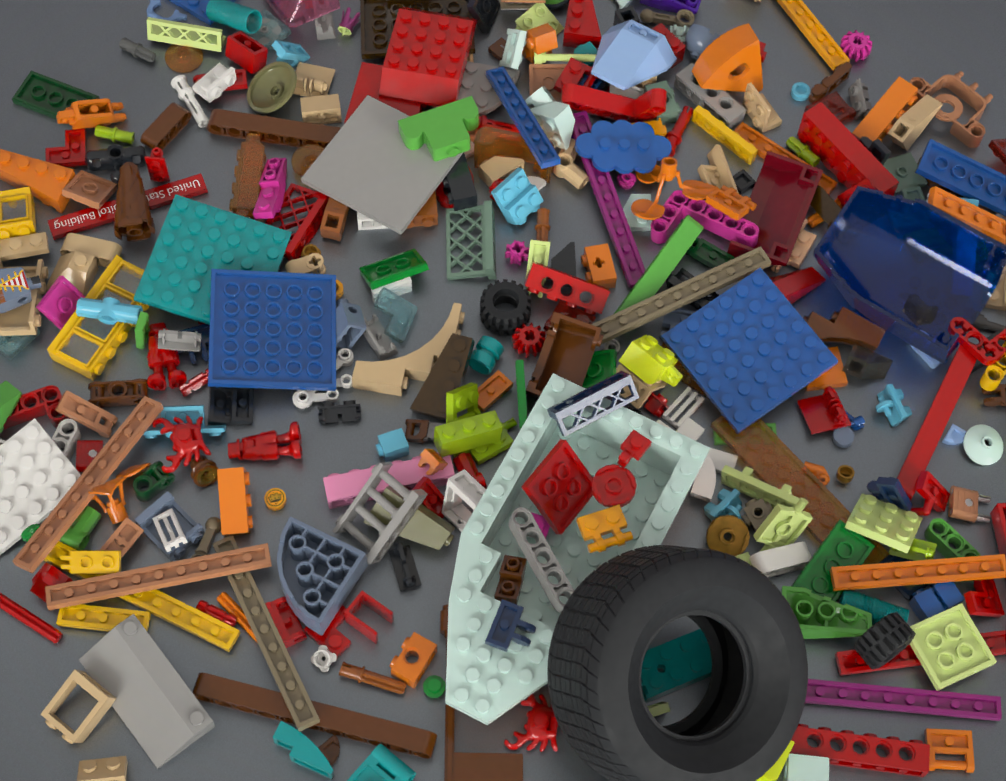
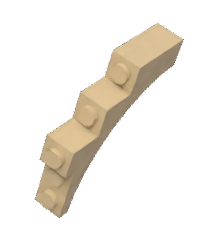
M453 303L450 315L442 329L420 349L391 360L374 362L356 360L352 375L353 388L402 396L403 389L408 387L409 379L425 381L452 333L461 335V330H458L459 324H463L465 312H462V304Z

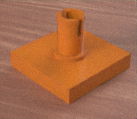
M838 346L828 348L837 358L838 363L806 385V392L822 390L828 386L832 388L847 386L848 381Z

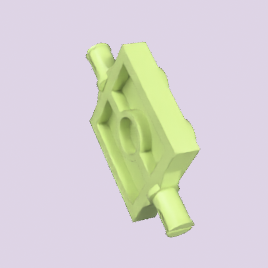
M801 497L793 507L777 503L753 535L757 542L765 544L760 551L793 544L813 519L809 512L802 511L809 503L805 498Z

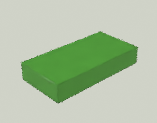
M140 311L135 326L136 348L143 350L148 340L150 328L148 313Z

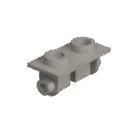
M858 78L848 88L855 120L860 116L865 118L872 109L871 103L868 102L870 99L868 87L861 83V78Z
M166 328L159 330L158 349L200 352L201 333H197V331L178 332L165 330Z

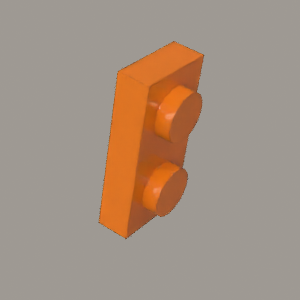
M500 370L496 371L478 387V408L483 413L513 387V382Z

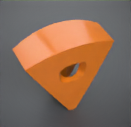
M749 23L740 25L722 34L699 56L692 69V73L701 88L745 92L747 84L752 82L758 92L762 91L763 78L760 44Z

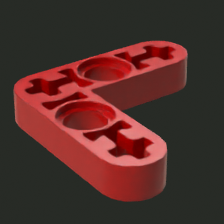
M955 317L950 321L948 326L949 334L982 364L987 366L993 365L1006 355V347L998 344L999 340L1006 341V328L989 341L966 319ZM968 338H976L979 344L973 345L969 343ZM990 353L993 355V356H988V357L985 356V354H990Z

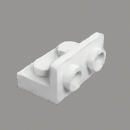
M219 62L192 86L193 91L211 103L215 98L220 97L225 89L235 83L237 80L235 68L231 66L228 69Z

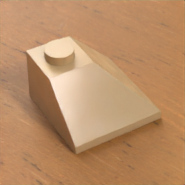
M78 251L60 256L46 285V292H48L59 276H64L86 296L99 269L95 256Z

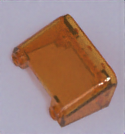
M482 127L477 131L474 140V168L479 169L480 164L484 160H489L493 156L520 158L525 162L534 163L533 172H538L540 178L544 179L546 183H550L554 166L541 169L520 133L492 127Z

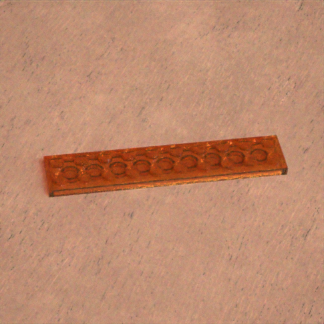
M723 415L711 423L710 427L749 468L754 469L753 473L761 481L778 489H781L784 484L792 486L791 495L805 498L809 502L802 510L809 512L813 517L806 529L820 544L839 519L845 524L847 523L851 513L761 419H758L738 434ZM863 536L875 547L862 565L879 564L889 553L878 541Z

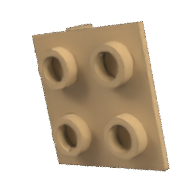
M299 62L296 69L297 83L293 94L305 97L328 95L336 70Z

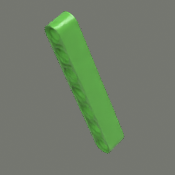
M687 215L614 314L657 293L704 227L690 215Z

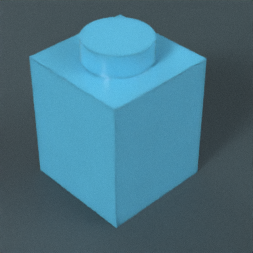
M402 428L378 435V444L375 445L379 457L383 456L385 462L409 455V445Z

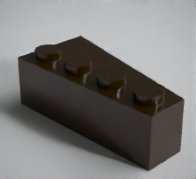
M452 333L410 407L412 412L446 420V393L463 386L475 344L473 338Z

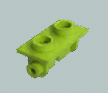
M914 538L908 553L889 546V554L913 561L934 559L937 544Z

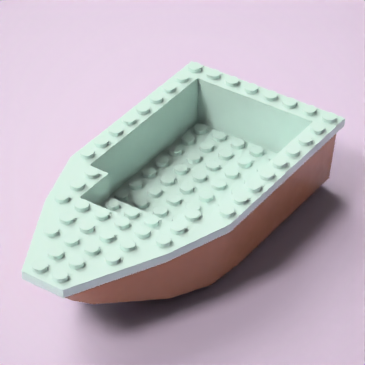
M554 373L460 536L448 606L445 704L486 725L548 683L549 647L554 628L561 614L553 608L527 561L517 605L524 607L520 620L533 624L536 627V631L533 634L527 633L517 627L515 633L531 640L530 646H522L511 641L508 651L505 652L485 644L501 603L494 598L500 579L499 572L504 556L526 558L509 528V519L514 510L520 507L541 515L521 487L560 439L568 442L592 478L600 468L606 465H618V457L623 452L620 449L621 444L633 430L652 441L651 446L639 461L632 458L625 467L634 475L637 487L631 502L621 507L628 525L627 528L620 531L622 533L631 531L633 540L627 541L625 545L619 547L618 545L608 547L606 551L600 553L598 551L589 553L587 545L594 543V540L584 541L576 522L577 518L609 508L600 504L594 496L591 497L562 535L555 534L550 527L546 541L575 591L594 570L596 571V568L605 562L608 563V560L617 555L621 556L622 553L636 548L662 544L710 451V447L625 407H621L564 437L556 420L549 416L547 409L585 390V388ZM603 398L600 407H609L611 400ZM590 405L585 407L581 416L585 418L591 416L594 407ZM569 415L562 419L565 428L573 425L574 416ZM515 517L517 523L525 524L523 518ZM609 533L601 537L606 539L613 537V534ZM526 537L530 544H536V540L533 537ZM537 556V560L541 564H547L545 557ZM548 576L552 584H558L556 577ZM559 596L560 601L566 604L568 598Z

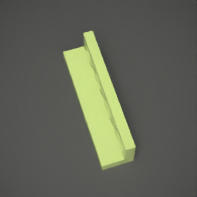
M151 17L147 18L148 40L222 52L226 44V36H223L222 29Z

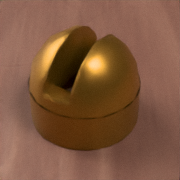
M841 465L836 473L837 480L842 484H847L852 481L855 472L852 467Z

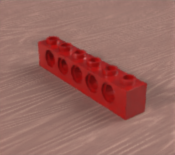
M798 724L791 739L795 743L790 754L828 757L830 765L924 777L929 772L930 745L923 744L921 740L900 741L898 737L879 738L876 734L872 733L857 735L850 730L835 732L831 731V728L828 727L809 728L806 724ZM807 739L815 740L817 747H811ZM830 742H836L840 746V750H834ZM853 745L860 746L863 750V753L859 754L855 752L853 749ZM876 748L884 750L886 757L879 756ZM899 751L905 752L908 755V760L902 759Z

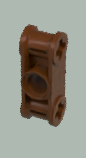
M147 380L91 382L88 384V390L90 391L88 402L100 408L138 405L144 396L150 398L148 396L149 387ZM117 392H123L121 395H115Z

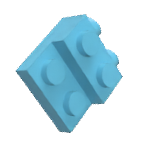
M517 168L491 191L507 223L513 225L524 224L527 221L526 217L530 213L537 212L540 209V204L544 201L536 185L530 183L522 168Z

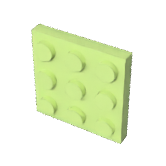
M862 493L847 520L845 528L908 553L923 518L915 512L905 511L898 508L895 504L885 503L873 495Z
M962 603L910 626L916 633L910 646L936 691L984 670L997 662Z

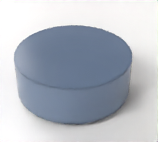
M849 427L835 429L832 435L833 443L840 448L849 447L854 440V432Z

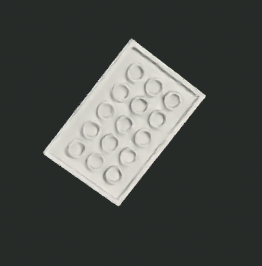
M35 418L0 446V555L21 539L22 532L28 526L40 524L45 520L81 476L79 471Z

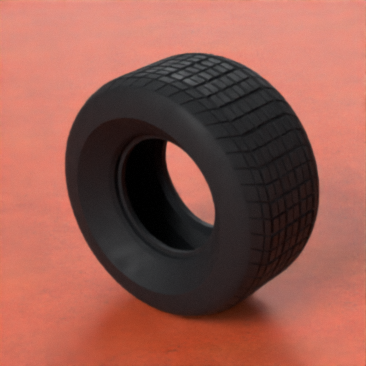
M671 545L645 546L622 553L621 556L617 555L608 560V563H603L580 583L566 602L557 620L549 647L547 667L549 695L554 715L567 742L590 768L611 781L758 780L776 763L790 743L799 724L807 694L808 661L803 634L790 604L775 584H772L773 582L749 563L733 555L709 549ZM688 616L699 626L709 644L712 659L711 678L702 701L693 712L676 723L661 726L650 713L643 697L641 687L642 664L649 645L662 628L676 619Z

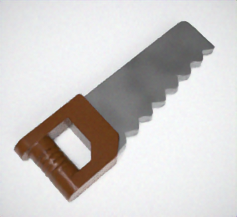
M406 419V440L413 443H424L429 439L433 441L435 427L446 423ZM415 426L420 427L419 433L414 436Z

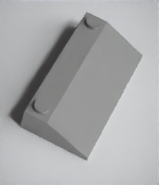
M134 614L115 626L79 659L88 674L117 698L112 707L157 769L215 727L211 717Z

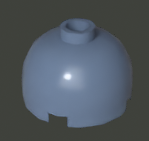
M693 24L690 26L685 37V44L688 51L691 52V57L698 60L702 52L720 35L717 33L712 35L709 33V28Z

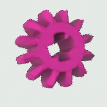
M857 30L853 33L848 31L841 39L840 48L849 59H854L855 62L859 59L864 61L871 53L872 41L870 40V35H864V31L862 33H858Z

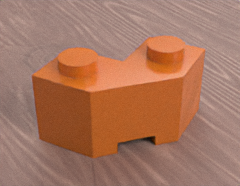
M546 23L527 30L526 45L523 47L522 54L525 59L534 64V52L537 55L544 52L552 53V49L558 48L555 29Z

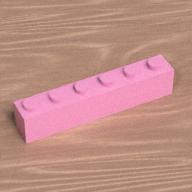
M450 455L442 457L448 465L434 475L426 474L429 470L428 463L424 468L418 466L421 456L413 457L407 461L391 462L393 465L388 470V473L409 491L415 487L423 476L428 477L436 487L447 485L448 478L455 475ZM375 465L367 469H352L348 473H332L327 477H323L329 509L351 505L372 475L371 471ZM382 479L376 490L382 494L389 485ZM369 497L367 501H372L374 499L372 497Z

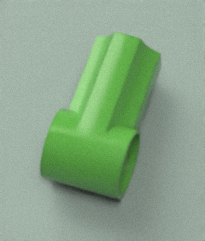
M86 506L61 537L60 542L76 550H84L90 540V533L102 517L101 514L94 508Z

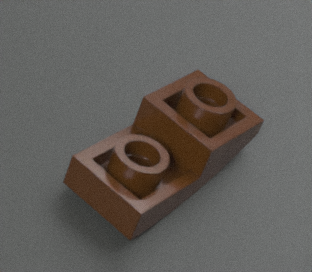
M504 556L499 572L500 579L494 595L496 600L501 602L503 599L517 605L526 570V558Z

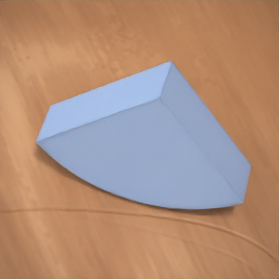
M952 424L942 443L960 445L963 443L964 435L967 431Z

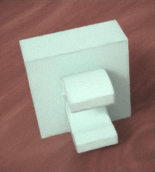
M676 24L670 26V32L685 44V37L689 27L686 25L681 27Z

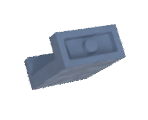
M168 491L134 519L136 525L144 530L143 534L171 562L176 558H181L192 544H197L203 538L205 533L203 526L200 523L197 524L175 502L174 497ZM172 508L187 539V543L183 544L181 542L179 547L175 548L173 546L171 547L172 551L167 552L152 518ZM167 516L175 537H179L171 516ZM161 519L159 522L169 542L171 537L163 519Z

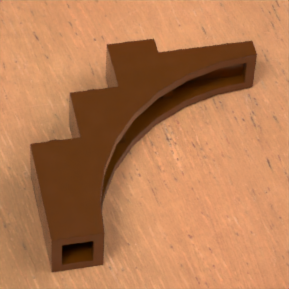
M842 307L838 312L834 311L829 320L813 311L808 316L804 315L803 317L823 343H843L858 347L869 353L878 348L886 330L845 307Z

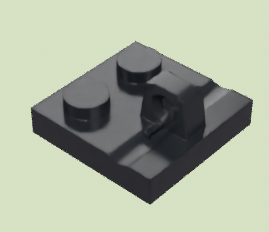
M465 0L468 4L467 9L472 14V17L477 19V25L481 32L489 33L500 8L499 1Z

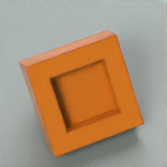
M425 448L420 454L421 459L418 466L424 468L428 463L429 470L426 472L427 475H434L448 465L434 449Z

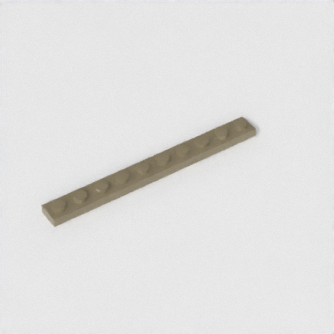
M760 246L591 325L602 328L600 334L604 335L601 343L603 344L749 276L760 267L763 270L771 266V260Z
M233 535L212 543L216 553L239 549ZM250 571L226 575L298 731L300 732L319 723L320 719Z

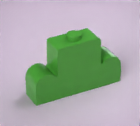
M469 96L398 120L399 133L405 146L410 150H418L425 143L434 161L454 157L470 150V135L468 131L478 128L479 111L473 97Z

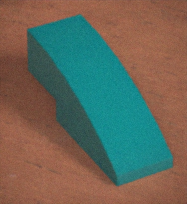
M280 721L273 735L274 743L291 750L289 756L292 762L333 780V768L319 748L297 729Z

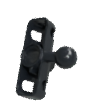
M112 144L106 149L87 151V166L90 171L114 169L111 172L110 179L118 185L120 167L126 162H133L132 156L140 155L141 162L135 165L138 167L145 166L146 153L143 146L122 147L119 144ZM100 159L101 166L93 167L92 160Z

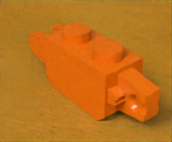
M108 98L75 101L64 111H58L56 115L58 124H69L72 126V129L95 128L97 125L111 126L112 123L125 121L127 117L124 113L114 114L115 111H120L124 108L121 102L111 103Z

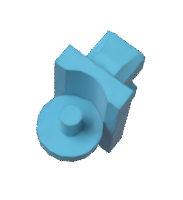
M887 384L886 388L877 394L879 404L875 407L878 413L884 412L892 427L899 425L903 420L908 419L912 415L910 407L903 406L901 403L904 399L902 390L895 389L893 384Z
M723 488L717 495L720 503L715 505L709 502L704 506L705 515L711 521L722 515H733L741 519L742 516L739 512L743 508L741 506L742 501L739 498L740 491L734 489L731 492Z

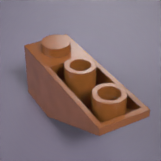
M329 198L320 226L321 237L341 241L349 212L348 206Z

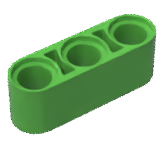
M941 518L933 519L924 532L925 539L928 542L936 543V550L945 558L981 556L968 541ZM932 528L939 530L940 534L935 533ZM949 543L955 545L956 549L951 548Z

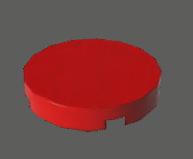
M612 464L606 465L596 472L591 488L593 496L603 506L610 508L620 505V507H624L634 498L637 484L630 470L624 469L620 465Z

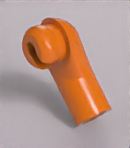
M807 461L804 462L803 472L812 474L816 482L821 486L829 483L830 477L823 466Z

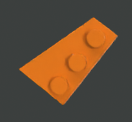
M244 467L217 469L222 535L250 534V529L253 528V516H249V507H252L251 494H248V485H250L249 472Z

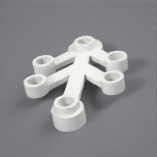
M342 348L338 351L336 371L341 366L347 367L353 363L354 356L350 349ZM348 354L347 357H342L341 355ZM344 374L341 378H337L336 387H352V376ZM346 379L350 380L349 383H344L343 381ZM337 389L336 391H327L326 393H315L317 390H297L293 394L292 399L296 407L307 409L313 402H337L339 400V392ZM332 393L336 394L334 398L329 397V395ZM301 396H306V399L301 400L299 398Z

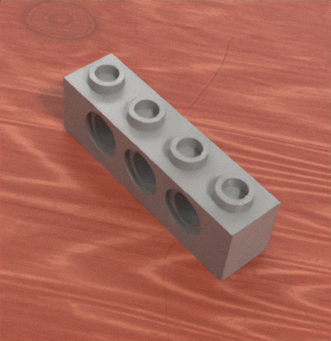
M689 64L676 74L674 87L696 106L700 105L702 108L707 109L715 118L723 121L731 130L743 122L746 113L744 106L733 99L727 91L701 88L692 73L695 64Z

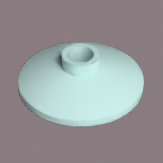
M979 424L971 427L965 433L963 439L964 450L973 462L979 465H991L1001 458L1003 454V441L995 429L988 425Z

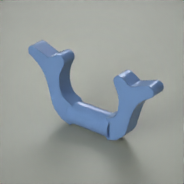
M149 0L150 4L146 10L147 17L175 22L187 20V15L179 13L178 10H175L174 14L169 18L161 17L154 13V9L161 6V1Z

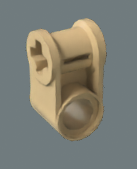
M312 253L308 256L291 260L285 265V269L289 273H326L324 259L318 253Z

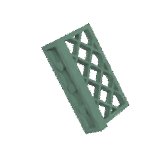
M492 200L484 201V205L454 211V208L446 209L448 280L488 276L489 280L497 279L495 210ZM474 212H481V216L476 221L470 218ZM460 214L462 218L455 223L451 220V215ZM468 220L472 225L465 231L460 225ZM476 227L482 231L477 238L470 234ZM456 229L463 233L457 240L451 237V234ZM466 237L473 241L467 248L460 244ZM476 244L482 248L477 255L470 251ZM458 246L463 252L455 257L451 252ZM466 254L473 258L467 265L460 261ZM478 261L482 264L483 270L474 271L471 267ZM457 263L463 267L459 273H452V268Z

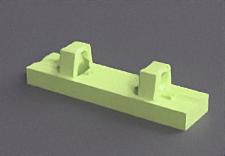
M725 465L721 471L722 484L737 489L741 493L757 500L763 498L764 502H769L772 507H775L777 503L793 507L800 500V498L791 495L792 486L784 484L781 489L754 478V469L747 466L740 472Z

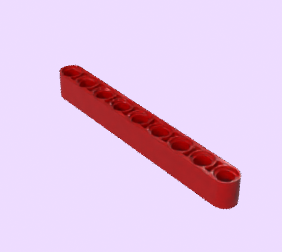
M961 344L897 476L910 501L915 494L916 483L920 473L926 470L977 360Z

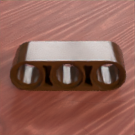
M176 102L171 103L144 131L140 142L151 150L155 147L163 150L189 123L192 113Z

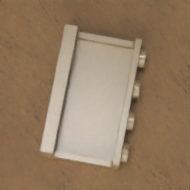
M0 259V269H4V268H16V267H3L2 260ZM38 259L37 266L22 267L24 268L26 278L39 275L42 287L30 290L32 297L30 303L0 314V336L37 335L38 327H41L42 320L40 311L36 306L42 300L43 294H46L45 279H48L49 274L48 267L44 266L43 259Z

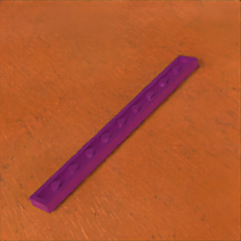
M587 111L573 113L575 123L572 134L575 142L579 135L590 133L592 124ZM581 157L628 287L633 288L645 272V267L609 172L597 170L593 166L592 159Z
M808 679L805 703L993 721H1000L1002 719L1000 696Z

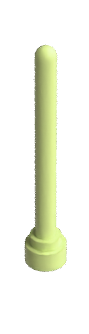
M534 52V64L546 63V61L569 62L571 57L580 62H594L596 54H552L544 52L537 55Z

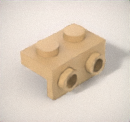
M119 756L79 761L77 781H126L127 757Z

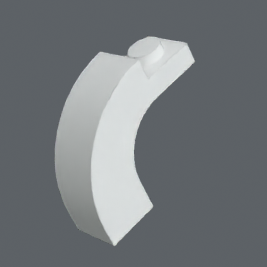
M709 454L694 480L690 493L691 497L706 502L711 501L716 485L715 467Z

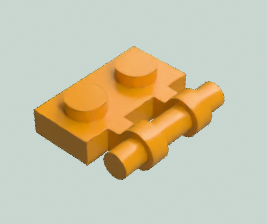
M620 505L577 518L576 522L584 541L594 540V543L587 545L589 553L596 551L600 553L606 551L608 547L615 545L619 547L625 545V542L633 540L631 531L625 533L620 531L627 528L628 525ZM609 533L613 534V537L603 539L601 537Z

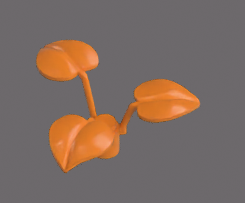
M665 157L661 161V166L655 165L653 171L643 174L636 171V178L639 181L647 184L656 181L660 182L654 202L648 199H638L632 203L631 211L637 217L645 220H655L662 217L665 207L657 203L664 181H672L675 177L679 187L683 189L682 194L692 200H704L708 194L718 187L697 180H685L682 184L680 171L677 170V160L673 157Z
M151 463L130 466L118 473L115 479L109 480L105 484L97 485L88 491L89 494L108 496L107 506L97 495L92 500H95L103 508L104 513H108L112 524L122 522L126 517H129L124 507L126 502L124 500L123 481L145 467H150ZM118 485L120 501L118 498L113 499L112 497L114 490L117 488Z

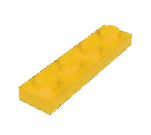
M700 105L694 109L692 121L749 165L755 161L758 149L752 143L744 140L737 132L727 127L723 121L715 118L707 109L702 108Z
M79 604L60 608L56 624L62 627L109 632L134 614L146 631H148L151 614L147 611Z

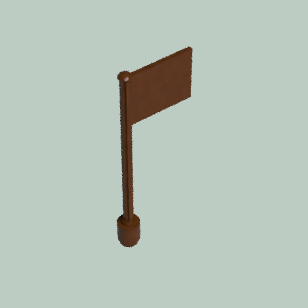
M449 604L443 605L440 611V634L446 638V667ZM445 704L444 781H523V754L454 752L455 708Z

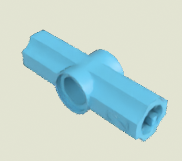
M80 297L76 305L77 316L95 318L108 325H113L116 322L136 324L140 311H143L142 306L124 304L111 297H106L103 300Z

